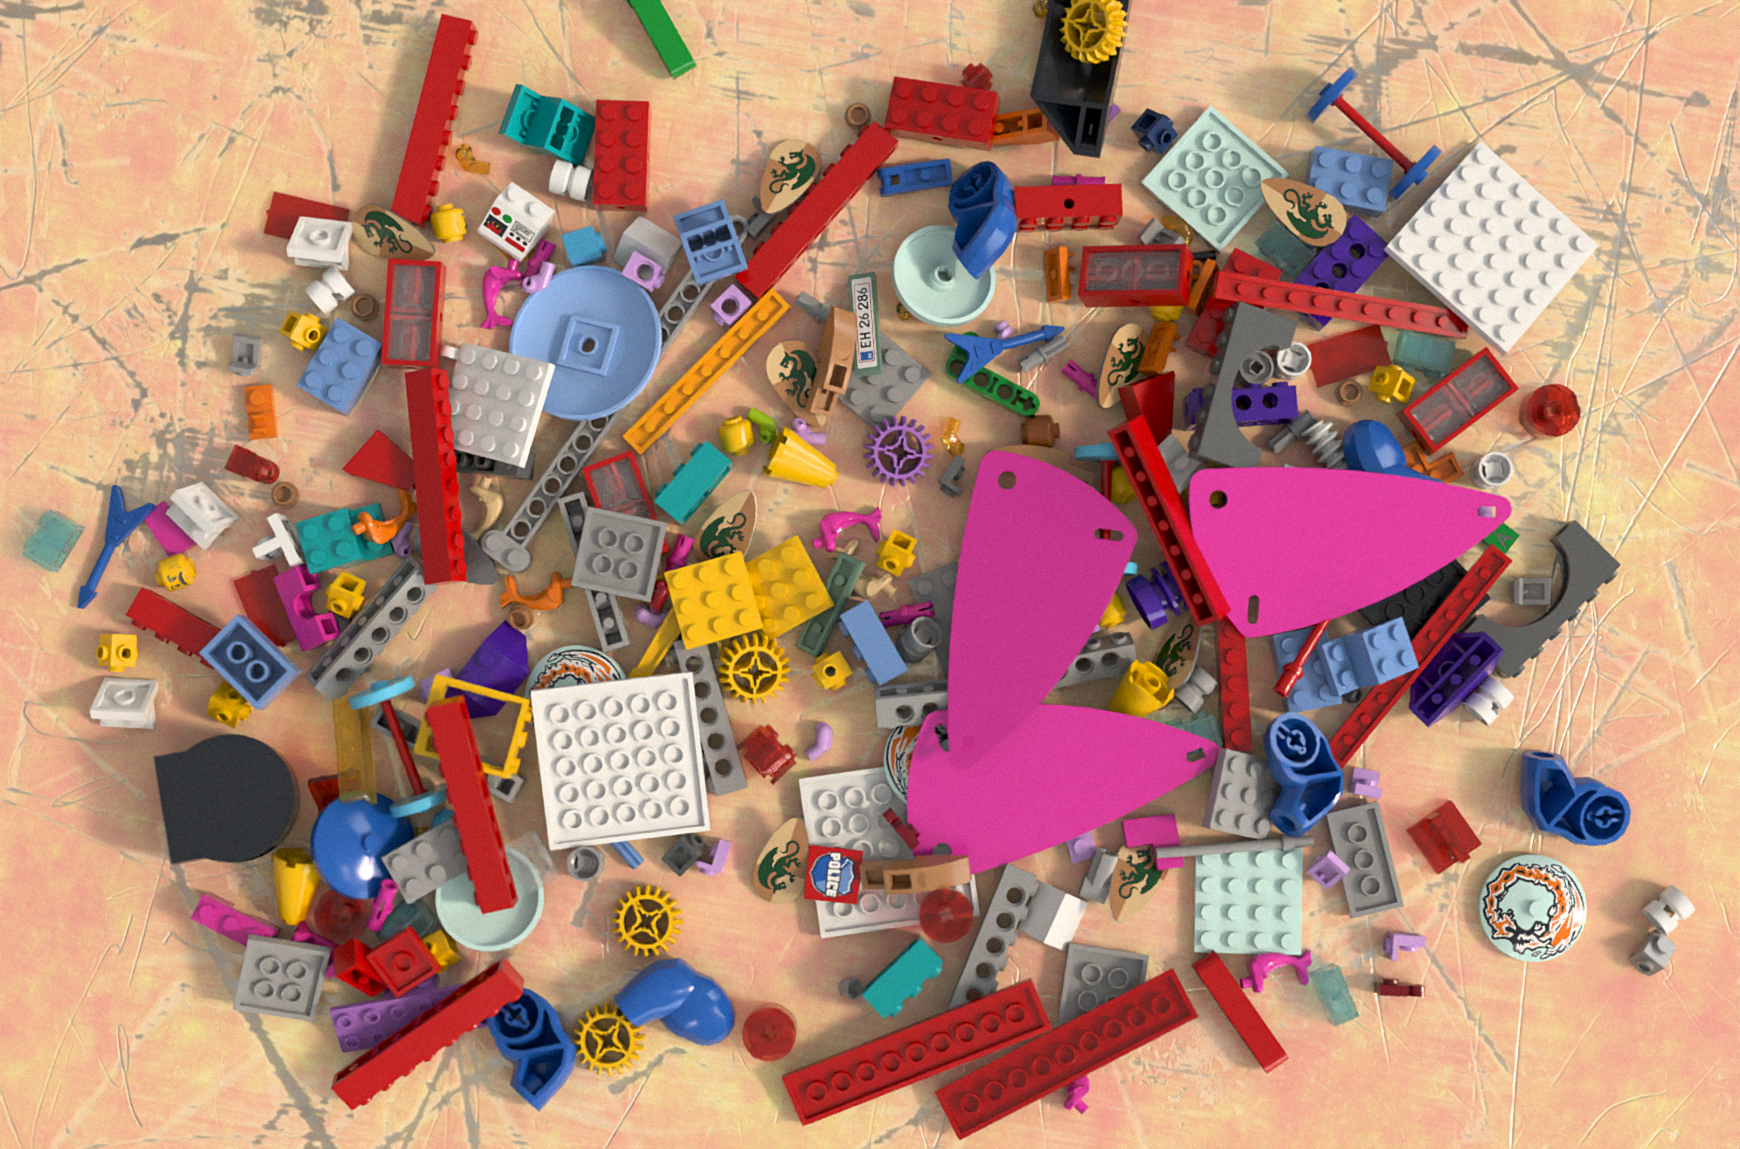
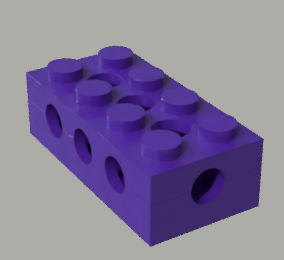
M1354 214L1346 223L1343 234L1334 243L1325 246L1293 283L1355 293L1389 256L1383 250L1388 243ZM1349 249L1356 250L1359 254V259L1353 258L1349 253ZM1332 268L1338 269L1342 277L1336 278L1332 274ZM1297 312L1318 332L1332 319L1331 317Z
M1288 382L1272 383V386L1262 388L1261 384L1245 385V388L1235 390V386L1232 387V411L1238 427L1290 424L1298 418L1296 385L1288 386ZM1204 387L1192 389V392H1189L1182 400L1185 431H1195L1197 425L1195 423V416L1202 407L1204 399L1202 398V391ZM1262 400L1269 403L1270 409L1263 405ZM1235 401L1241 403L1244 410L1238 409Z

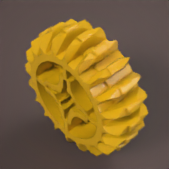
M1071 0L1072 8H1065L1067 16L1061 18L1065 24L1063 28L1059 29L1061 33L1065 34L1061 39L1063 43L1067 44L1065 50L1070 52L1074 59L1094 64L1109 60V55H1116L1115 47L1123 46L1120 41L1121 37L1128 36L1123 32V28L1129 25L1126 21H1123V18L1127 15L1125 11L1121 10L1123 5L1116 0ZM1089 25L1097 26L1099 29L1089 28Z
M756 633L752 634V640H748L747 636L743 634V642L740 644L736 639H733L732 643L735 648L732 649L726 646L724 650L729 656L721 655L719 658L723 665L718 666V671L724 673L719 676L721 683H726L723 686L726 692L732 690L731 697L733 699L740 695V701L743 704L748 698H750L752 705L756 704V698H760L762 703H766L765 696L768 694L772 699H775L774 690L782 692L784 689L779 682L786 683L789 680L785 673L790 672V667L784 665L789 662V658L787 655H783L785 652L782 646L777 647L778 643L775 639L768 643V636L765 634L761 637L760 641ZM759 651L769 654L775 660V664L761 661ZM746 652H749V656L746 660L737 662V664H735V662L741 655H743ZM755 659L758 669H756L757 672L754 673L753 679L749 668L754 665ZM733 674L747 677L750 683L749 687L738 683L734 679ZM773 674L769 681L759 686L762 678Z
M647 884L645 893H642V889L638 885L635 887V896L630 890L625 892L629 899L628 901L622 897L618 899L619 904L623 908H613V912L620 914V916L611 918L612 923H619V927L613 928L612 932L618 933L621 931L622 936L618 937L616 941L620 943L624 939L627 940L628 943L623 948L625 951L633 945L635 946L633 951L635 956L638 955L640 949H643V956L645 958L649 956V949H652L653 954L658 956L660 954L659 946L667 952L669 946L666 941L671 944L677 942L672 933L676 935L682 933V930L675 928V925L683 924L684 920L675 919V915H679L683 911L681 908L673 910L672 906L678 903L677 899H673L670 903L666 900L671 895V892L667 891L662 897L659 895L661 892L660 886H657L655 892L651 893V885ZM639 900H655L662 906L654 911H650L644 905H641ZM632 905L635 909L637 921L628 929L626 915L629 907ZM667 912L669 926L663 937L658 927V919ZM658 913L651 922L653 927L648 928L647 924L645 927L642 925L640 928H636L643 921V914H647L648 917ZM640 931H645L651 937H654L656 941L642 942L634 938L633 935Z
M609 1002L604 1004V1011H601L600 1006L597 1004L593 1007L595 1015L589 1010L584 1012L588 1021L583 1018L578 1019L577 1023L583 1029L574 1028L573 1030L574 1034L580 1035V1038L572 1040L575 1045L581 1044V1047L577 1048L576 1055L581 1053L585 1055L580 1059V1064H584L587 1060L591 1062L587 1068L588 1071H591L595 1065L598 1066L597 1075H602L604 1068H607L608 1076H612L614 1067H616L619 1074H622L624 1072L622 1064L629 1069L633 1067L629 1058L636 1061L639 1060L640 1056L634 1050L643 1051L644 1045L637 1043V1041L644 1040L645 1035L636 1033V1031L643 1028V1025L639 1027L634 1026L623 1013H619L620 1008L617 1003L613 1011H610ZM602 1018L616 1019L612 1027L607 1029L592 1024ZM622 1025L627 1028L630 1035L629 1047L619 1037ZM615 1028L616 1030L612 1038V1041L615 1042V1044L612 1045V1043H610L609 1045H606V1047L602 1050V1047L605 1044V1038L602 1035L605 1033V1035L607 1036ZM588 1031L592 1033V1036L598 1042L595 1054L588 1045ZM608 1050H614L618 1053L620 1051L624 1054L623 1057L616 1060L601 1059Z

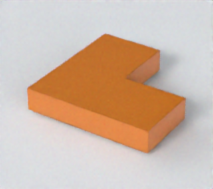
M1417 440L1402 447L1406 455L1408 468L1442 480L1444 484L1464 476L1453 452L1429 463Z

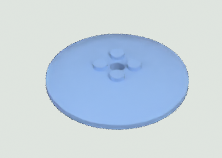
M598 265L578 266L561 271L551 277L547 289L530 294L519 309L510 334L509 353L555 365L542 408L543 411L562 419L574 421L602 418L629 404L639 395L651 379L661 352L662 329L660 318L648 293L639 284L623 276L622 272ZM589 340H594V349L590 352H584L585 343Z

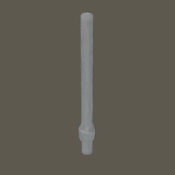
M1280 835L1279 838L1160 847L1155 848V857L1158 859L1272 849L1293 851L1294 848L1314 846L1313 836L1292 837Z

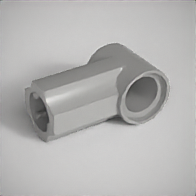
M1104 847L1096 848L1088 873H1085L1078 896L1101 904L1105 903L1109 893L1110 879L1119 857L1118 854Z

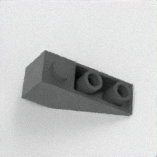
M454 450L457 460L456 472L533 480L536 454H528L525 468Z

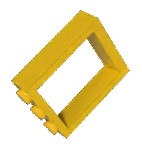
M435 674L426 707L432 701L444 699L447 686L521 706L504 767L482 762L485 773L506 779L511 778L512 774L516 775L520 764V759L517 758L519 747L524 748L528 733L524 732L526 722H531L533 718L532 700ZM424 715L413 753L440 760L438 753H435L433 748L430 747L433 733L431 727L427 726Z

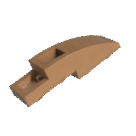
M831 306L816 357L820 358V362L805 410L832 418L839 393L845 395L855 351L856 313Z
M1012 445L987 451L988 453L999 450L1031 457L1064 470L1086 484L1089 483L1092 472L1068 464L1071 453L1059 449L1035 445Z
M916 855L914 860L861 861L859 865L863 890L885 889L886 895L934 891L958 886L972 880L968 855Z

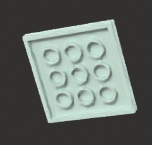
M1210 105L1145 177L1140 185L1216 252L1220 253L1265 203L1260 189L1261 183L1268 178L1286 179L1289 173Z
M1294 848L1293 851L1272 849L1196 855L1194 863L1193 952L1209 953L1214 950L1216 953L1260 954L1277 952L1286 955H1301L1303 848Z

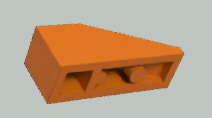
M1039 107L998 115L992 146L1037 145L1058 141L1060 136Z

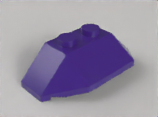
M505 620L484 640L454 679L513 695L529 675L527 636L518 629L513 628ZM451 686L448 687L444 697L446 699L464 695L470 719L496 716L507 703L506 701Z
M1486 632L1453 633L1411 684L1409 709L1427 727L1432 726L1453 712L1492 673L1505 650Z

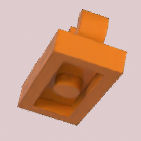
M1058 246L1044 251L1047 303H1059L1071 299L1069 272L1075 271V267L1068 266V259L1075 257L1074 253L1067 252L1066 246Z
M1208 258L1205 265L1199 260H1193V266L1199 268L1200 272L1196 275L1192 274L1191 281L1195 282L1190 291L1189 306L1185 307L1188 313L1199 316L1215 281L1216 271H1219L1217 262Z
M1172 322L1153 324L1137 370L1145 376L1162 374L1167 363L1168 354L1177 350L1171 346L1172 340H1180L1181 338L1175 332L1177 325Z
M273 385L244 387L250 440L278 438Z

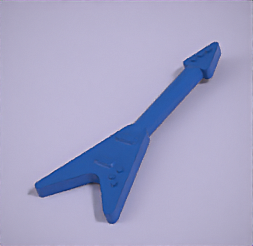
M1043 325L1040 330L1003 340L947 333L944 335V339L967 353V360L955 382L957 384L963 383L1001 354L1003 350L1043 339L1046 342L1051 341L1063 332L1065 328L1062 326Z
M112 486L105 545L86 585L80 587L78 608L84 609L97 596L95 589L115 548L155 509V504L148 503L127 512L120 486Z

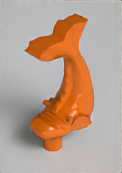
M398 489L397 495L401 505V511L398 516L382 522L373 520L367 512H360L357 515L358 523L351 526V530L356 536L363 532L364 539L377 544L386 543L402 529L411 515L418 514L417 503L412 502L408 491Z
M553 572L549 586L542 593L522 597L517 591L514 576L508 575L505 578L506 592L500 596V609H505L513 602L525 604L530 609L538 611L557 609L562 603H565L564 589L573 588L571 586L572 578H563L561 573Z

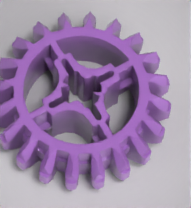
M892 415L890 418L891 424H888L887 420L883 418L880 420L883 428L880 429L875 424L872 426L873 430L877 432L875 436L870 433L866 434V437L872 440L871 444L863 443V447L870 449V452L864 453L862 456L864 459L872 460L865 466L867 469L876 467L871 475L876 478L881 474L880 482L883 484L887 482L889 477V484L892 487H895L897 479H899L902 487L906 486L907 477L914 484L916 482L914 474L916 473L922 478L924 473L920 470L923 466L926 469L931 467L925 462L926 458H934L933 454L926 453V450L934 448V444L925 443V441L931 438V435L929 433L921 435L925 430V426L921 424L915 428L917 420L913 418L909 421L908 425L907 417L904 415L901 416L899 423L895 415ZM898 430L891 443L880 444L881 440L888 433ZM906 430L915 437L918 450L908 448L906 444L907 437H905ZM900 444L902 449L910 453L903 452L902 455L899 454L900 457H897L896 454L886 449L893 450L894 447L897 448V445ZM878 452L889 455L891 471L886 470L881 465ZM916 458L912 466L899 472V468H902V464L906 459Z

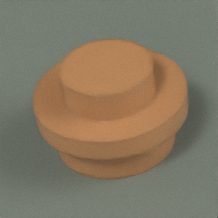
M852 104L845 112V121L850 128L861 130L866 124L869 125L871 112L864 104Z
M360 294L353 299L351 310L358 319L370 320L378 312V303L373 296Z
M1344 380L1337 386L1335 395L1338 402L1342 405L1353 406L1361 400L1362 388L1354 380Z
M280 482L273 488L271 497L278 507L290 508L298 501L299 493L292 483Z
M516 604L509 610L508 621L515 629H527L534 622V613L527 605Z

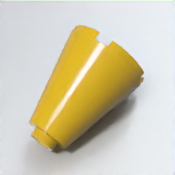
M783 426V433L779 432L767 454L766 458L771 461L769 466L763 465L762 474L772 478L824 489L828 485L833 486L839 473L835 470L836 464L790 428Z
M1135 660L1126 670L1105 711L1144 718L1168 704L1174 696V689L1172 687L1169 690L1167 685L1169 678L1159 667L1149 661L1138 663L1139 660Z
M282 848L276 850L275 854L272 853L271 858L278 917L285 924L298 925L300 921L306 919L320 881V876L314 867L311 855L303 853V848Z

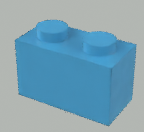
M593 226L561 235L568 259L573 267L593 265L605 261L603 253L608 251L604 238L600 232H595Z

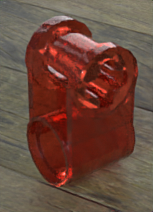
M236 444L224 467L228 471L263 484H273L280 475V470L276 463ZM262 468L268 470L267 475L261 473Z

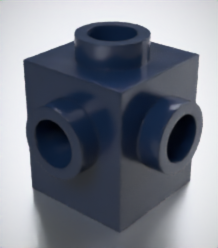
M1148 108L1131 127L1132 131L1139 138L1138 144L1145 151L1150 152L1152 150L1161 155L1178 136L1172 127L1173 122L1169 117Z

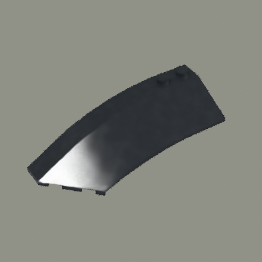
M1049 0L1030 96L1073 155L1100 158L1115 96L1126 36L1121 37L1120 41L1123 46H1116L1117 54L1109 55V60L1094 64L1074 59L1071 53L1065 50L1067 44L1061 41L1065 34L1059 30L1065 24L1061 20V18L1067 16L1065 8H1072L1071 0ZM1116 0L1123 5L1121 10L1127 13L1123 21L1129 23L1132 0ZM1089 25V28L1099 29L1097 26ZM1128 25L1123 28V32H1125L1126 34Z

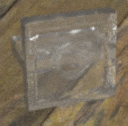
M533 829L504 846L507 858L527 895L562 876L537 829Z

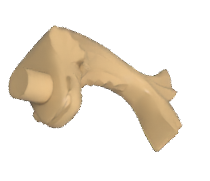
M482 475L479 485L474 483L469 488L472 494L479 497L483 509L478 529L474 532L468 531L478 542L495 525L504 508L503 495L498 491L489 489L492 478Z
M851 540L845 548L835 547L834 552L829 553L827 556L837 559L840 551L852 556L860 543L858 540ZM884 573L878 578L864 577L861 574L853 591L863 599L873 600L882 591L890 598L896 592V589L890 584L893 578L889 573Z

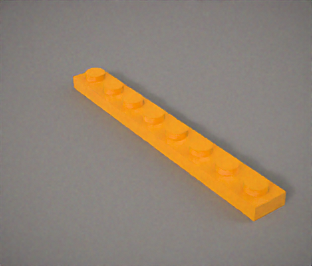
M771 288L622 437L642 456L791 306Z

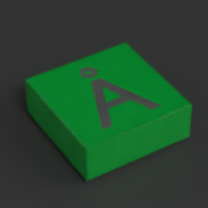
M1502 523L1481 541L1487 546L1493 544L1506 554L1520 535L1505 523Z

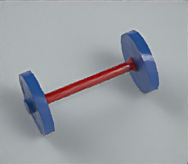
M1350 67L1333 85L1329 82L1320 91L1319 95L1321 98L1305 117L1313 124L1330 106L1333 107L1334 105L1405 170L1403 172L1405 176L1388 193L1396 201L1413 182L1417 186L1428 175L1425 170L1442 153V150L1434 144L1417 163L1415 161L1412 163L1342 98V93L1358 76V73Z

